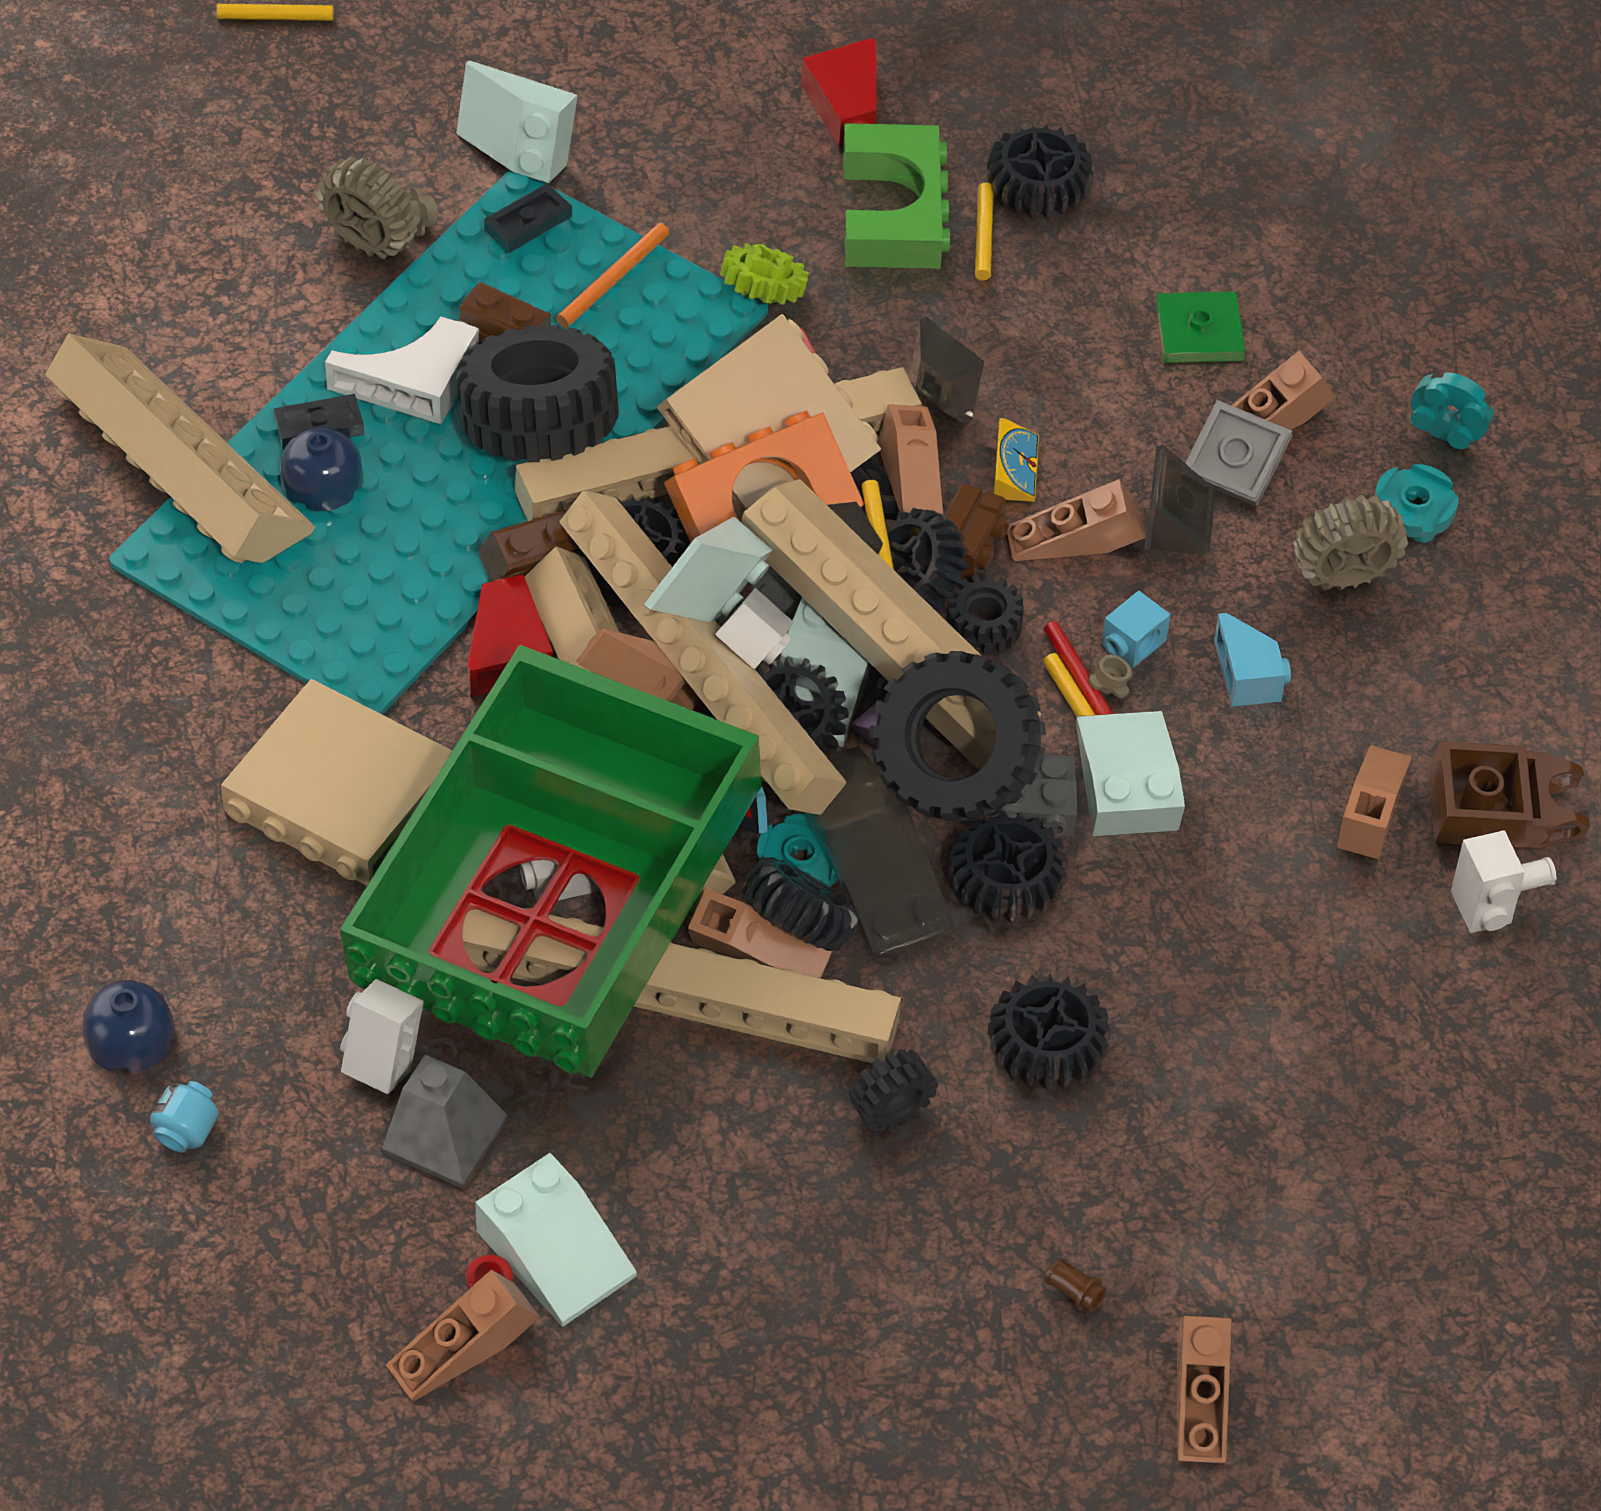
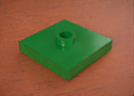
M1236 291L1156 293L1155 306L1164 363L1244 361L1245 345Z

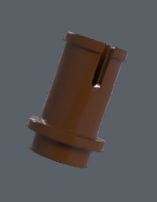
M1063 1257L1056 1259L1051 1264L1044 1278L1045 1283L1052 1285L1074 1300L1075 1307L1080 1311L1085 1309L1090 1312L1095 1311L1101 1305L1107 1293V1289L1102 1286L1100 1278L1093 1277L1091 1279L1069 1264Z

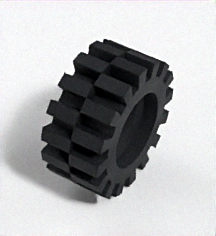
M979 574L971 576V584L964 578L963 582L965 584H959V588L955 587L953 590L956 599H948L946 622L953 628L957 627L962 637L971 636L973 647L984 648V655H991L992 647H995L998 653L1005 651L1006 644L1012 647L1016 643V637H1020L1024 612V599L1022 594L1017 595L1018 588L1014 584L1006 588L1007 580L1000 577L998 583L993 582V575L986 574L985 581H980ZM984 608L997 612L1001 617L994 620H980L970 615L969 612Z
M901 1049L897 1052L896 1056L891 1052L885 1055L884 1061L881 1062L879 1059L872 1063L874 1067L871 1070L865 1068L860 1073L863 1078L855 1079L852 1086L854 1089L849 1090V1100L870 1130L882 1133L886 1128L887 1131H892L897 1123L903 1126L908 1123L907 1118L910 1116L916 1118L920 1114L919 1109L921 1107L927 1108L931 1103L928 1098L935 1097L937 1093L935 1088L938 1087V1082L914 1050L910 1049L907 1052L905 1049Z

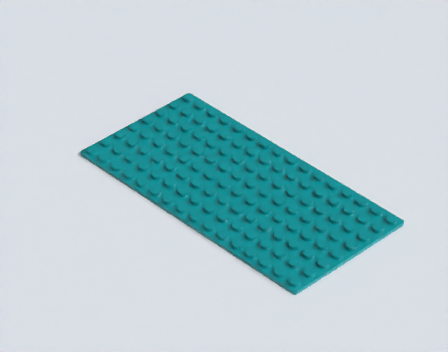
M509 170L227 442L315 526L312 534L264 563L249 560L238 563L221 552L223 546L215 539L200 532L197 528L198 522L192 516L179 511L173 505L174 499L170 497L110 555L111 568L307 684L310 679H313L383 715L476 618L482 584L491 582L478 550L486 542L491 532L528 521L514 491L516 465L523 464L528 460L518 459L517 462L506 460L502 455L494 457L487 454L484 449L480 450L476 447L462 429L459 395L455 398L441 424L357 399L364 423V435L350 437V439L358 448L362 458L364 483L361 489L359 486L354 492V499L347 505L334 510L313 511L308 509L306 503L296 500L295 504L290 501L281 488L280 459L284 450L282 449L274 420L273 408L344 396V394L327 389L325 361L331 351L354 355H371L405 347L424 336L437 323L440 317L460 321L459 308L461 303L480 282L550 313L551 325H557L560 329L567 330L568 328H563L558 324L556 316L644 236L555 189L572 205V217L508 253L484 230V219L546 184L540 180ZM660 245L655 247L569 326L579 329L583 335L589 333L595 336L599 342H602L609 349L615 361L619 416L607 437H603L599 444L610 439H621L641 434L649 429H658L666 419L656 406L734 350L767 316L768 304L758 298L750 299L748 295H742L740 292L734 291V285L725 284V280L672 251Z

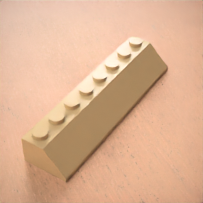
M68 333L45 374L57 386L56 392L64 399L74 402L80 408L79 414L81 417L104 431L102 434L103 438L109 443L120 447L127 454L125 458L130 464L144 470L150 476L149 482L154 487L168 493L174 499L173 505L179 511L192 516L198 522L197 528L200 532L223 546L221 552L225 556L238 563H243L244 560L264 563L312 534L315 526L126 347Z
M801 479L774 486L743 512L741 523L773 549L765 561L887 681H890L892 678L898 680L904 674L902 668L911 662L920 663L924 661V656L936 652L948 654L950 651H964L980 655ZM965 695L949 696L935 704L925 718L980 771L989 761L996 744V724L992 713L979 700Z

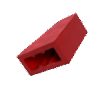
M874 38L802 58L801 86L839 148L844 146L845 124H876L877 42Z
M524 574L501 580L499 578L482 584L467 663L470 697L487 694L491 691L519 645L553 657V650Z

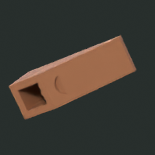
M1298 351L1231 406L1291 430L1307 422L1336 397L1323 377L1305 356Z
M888 404L877 444L881 448L880 454L899 511L910 513L914 507L923 510H934L943 515L937 436L929 409L924 406Z
M1120 479L1011 523L1007 531L1014 561L1109 553L1146 538L1139 506Z
M601 628L591 638L585 650L576 660L580 666L593 673L690 710L700 700L699 696L655 641Z
M1372 745L1369 746L1343 816L1337 848L1380 859L1411 762V756Z
M707 888L704 890L688 927L692 943L735 959H750L761 965L782 970L793 969L803 975L820 979L833 952L826 951L823 948H816L810 943H804L801 939L791 936L785 930L778 928L773 922L765 919L752 906Z
M490 1270L391 1359L386 1366L409 1398L415 1401L505 1349L540 1316L514 1282Z
M1183 1316L1179 1318L1177 1353V1461L1226 1463L1232 1318Z

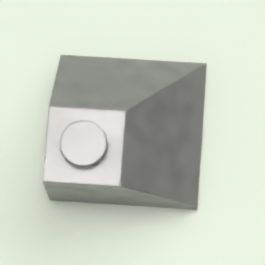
M425 1054L402 1089L382 1147V1154L464 1189L506 1123L507 1114L465 1071Z

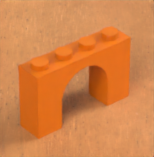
M807 410L784 420L787 427L773 433L770 426L748 435L747 438L750 443L736 449L734 443L731 442L711 451L712 460L699 465L696 458L672 468L675 476L665 481L664 484L690 542L692 543L696 537L732 517L738 519L732 503L733 485L739 472L746 465L753 463L772 464L785 470L794 481L801 479L839 517L863 506L864 502L824 412L810 417Z

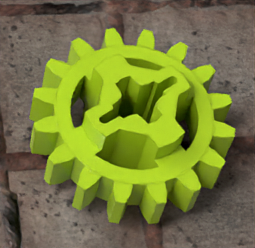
M745 243L743 248L734 245L731 251L726 250L720 276L725 277V284L736 285L734 291L740 292L742 295H748L750 299L758 298L764 303H776L777 301L780 304H785L786 299L791 302H797L798 297H803L809 272L803 270V263H794V256L788 255L786 252H780L779 249H769L764 244L751 246Z

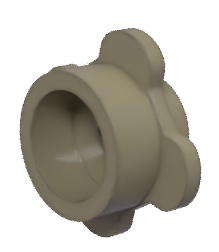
M412 188L410 190L412 195L410 202L418 207L415 214L420 219L417 224L418 231L415 234L416 236H423L425 234V227H433L436 224L437 206L432 196H421L418 188Z
M1105 655L1095 658L1091 664L1094 672L1088 679L1090 686L1103 693L1114 694L1119 698L1126 697L1129 693L1127 681L1132 677L1130 665L1123 658L1116 655Z

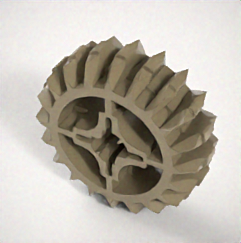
M352 156L347 160L341 159L338 163L333 164L317 185L319 190L315 196L320 202L318 209L326 214L324 221L334 227L333 233L340 234L344 238L345 244L349 242L354 245L356 251L363 249L368 256L376 253L383 259L389 255L395 256L411 242L414 234L418 231L417 224L420 219L415 214L418 207L410 202L411 193L405 192L401 187L403 182H397L391 176V171L386 173L381 170L378 163L371 165L364 157L360 160Z
M1360 495L1355 500H1349L1345 497L1343 502L1338 504L1330 502L1329 507L1325 510H1315L1314 518L1303 520V528L1295 532L1297 539L1293 542L1298 568L1303 573L1304 578L1309 579L1311 585H1321L1323 590L1335 586L1338 591H1341L1346 586H1352L1356 589L1358 584L1363 582L1371 584V579L1376 576H1386L1385 570L1396 567L1397 559L1405 555L1404 548L1408 545L1401 514H1398L1397 509L1392 507L1390 501H1381L1378 496L1367 500L1364 495Z

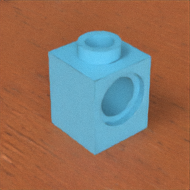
M1137 591L1105 618L1101 645L1106 648L1110 655L1123 658L1131 668H1134L1167 641L1171 614L1142 592Z

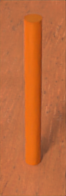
M658 223L556 316L558 324L563 328H568L669 236L670 232L667 226L663 223Z

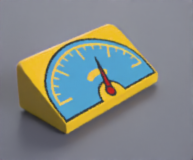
M999 418L994 494L1004 497L1005 500L1035 502L1039 435L1004 418Z

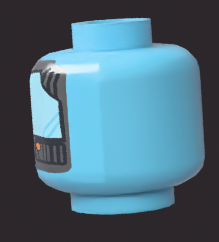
M189 1081L187 1085L173 1084L168 1086L150 1116V1123L155 1130L153 1133L155 1139L165 1147L180 1153H184L187 1149L201 1147L219 1116L218 1108L211 1100L213 1093L207 1087L195 1081Z

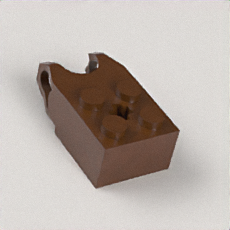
M1440 741L1428 767L1435 843L1462 844L1465 839L1505 830L1512 846L1518 848L1542 849L1561 842H1570L1585 837L1590 827L1589 818L1577 813L1573 809L1562 807L1551 797V794H1558L1564 790L1579 787V782L1582 776H1584L1582 766L1546 752L1526 751V746ZM1561 774H1571V776L1566 778H1555ZM1568 825H1576L1572 829H1560Z

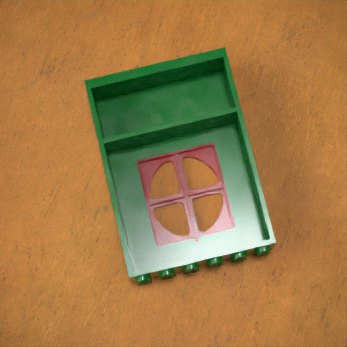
M519 645L340 928L349 979L362 989H366L375 979H378L423 1000L422 1009L432 1012L435 1017L443 1022L450 1024L454 1022L473 1029L475 1033L485 1039H498L513 1045L524 1055L530 1057L540 1056L554 1062L560 1069L568 1073L579 1072L592 1078L762 787L759 736ZM538 860H547L558 865L542 895L531 909H521L482 892L484 885L492 878L513 866ZM581 873L590 877L596 883L604 898L606 920L604 930L598 936H589L554 922L549 918V914L569 881L576 874ZM471 910L483 911L513 923L520 928L519 933L499 966L492 973H485L476 968L465 950L463 925L465 916ZM539 936L548 937L587 954L586 960L578 968L553 982L538 986L522 987L510 981L531 944Z

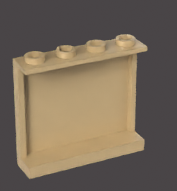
M783 314L656 406L692 456L696 458L699 465L712 460L711 451L731 442L734 443L736 449L750 443L747 438L748 435L769 426L773 433L787 427L784 420L806 410L810 417L824 412L850 472L880 451L881 448L876 442L878 437L874 429L866 421H861L853 411V402L844 389L834 385L827 375L829 371L825 362L819 355L810 352L802 341L804 336L801 329L794 321L787 320ZM753 463L746 465L736 477L732 490V503L736 516L741 521L743 512L774 486L792 482L794 479L785 470L772 464Z
M310 679L221 784L223 809L233 820L239 823L246 822L263 831L271 840L276 842L282 841L298 849L306 858L312 861L319 860L336 869L344 878L357 880L368 886L373 878L372 866L405 827L452 750Z

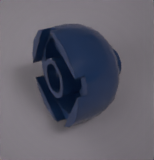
M316 427L298 433L288 442L280 459V477L283 492L295 504L296 500L306 503L309 510H334L347 505L354 499V492L359 486L361 489L364 483L362 458L358 448L348 436L336 429Z
M134 980L111 983L104 986L90 999L84 1011V1046L91 1059L104 1069L114 1071V1066L117 1068H128L129 1073L141 1072L158 1064L169 1053L172 1046L171 1040L174 1035L172 1012L163 995L148 984Z

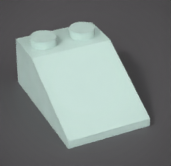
M469 60L465 67L456 134L511 171L549 183L567 166L578 95Z
M732 517L696 537L644 605L653 611L711 622L723 614L728 618L743 602L744 597L739 593L748 582L752 585L756 584L768 570L770 565L765 560L773 549L738 519Z
M802 597L792 620L794 623L788 630V635L792 638L781 653L778 668L785 667L784 660L787 656L793 658L795 667H799L800 662L806 658L810 660L811 671L817 666L822 665L826 669L825 678L831 676L837 678L839 685L836 690L844 691L846 701L841 705L847 707L849 717L841 720L846 726L845 735H833L838 740L839 746L843 747L851 729V723L855 719L869 684L871 664ZM796 686V692L800 699L813 701L814 705H824L817 694L807 688ZM781 688L773 691L777 697L780 694ZM790 699V709L788 710L793 715V713L796 711L793 708L792 701ZM817 722V726L807 727L804 730L810 736L821 722Z
M1162 711L1076 717L1092 836L1179 830L1185 804L1179 766Z
M551 1153L475 1202L477 1233L498 1256L510 1264L512 1272L562 1327L637 1277V1271L581 1186Z

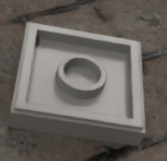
M1217 400L1181 470L1182 476L1257 507L1293 436L1292 431Z

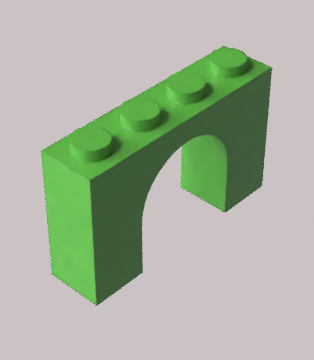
M845 124L843 146L844 180L893 181L910 188L919 197L913 204L898 210H846L844 236L845 267L941 268L942 252H949L950 228H942V223H948L949 199H941V194H947L948 170L940 169V165L947 164V142H940L939 125Z

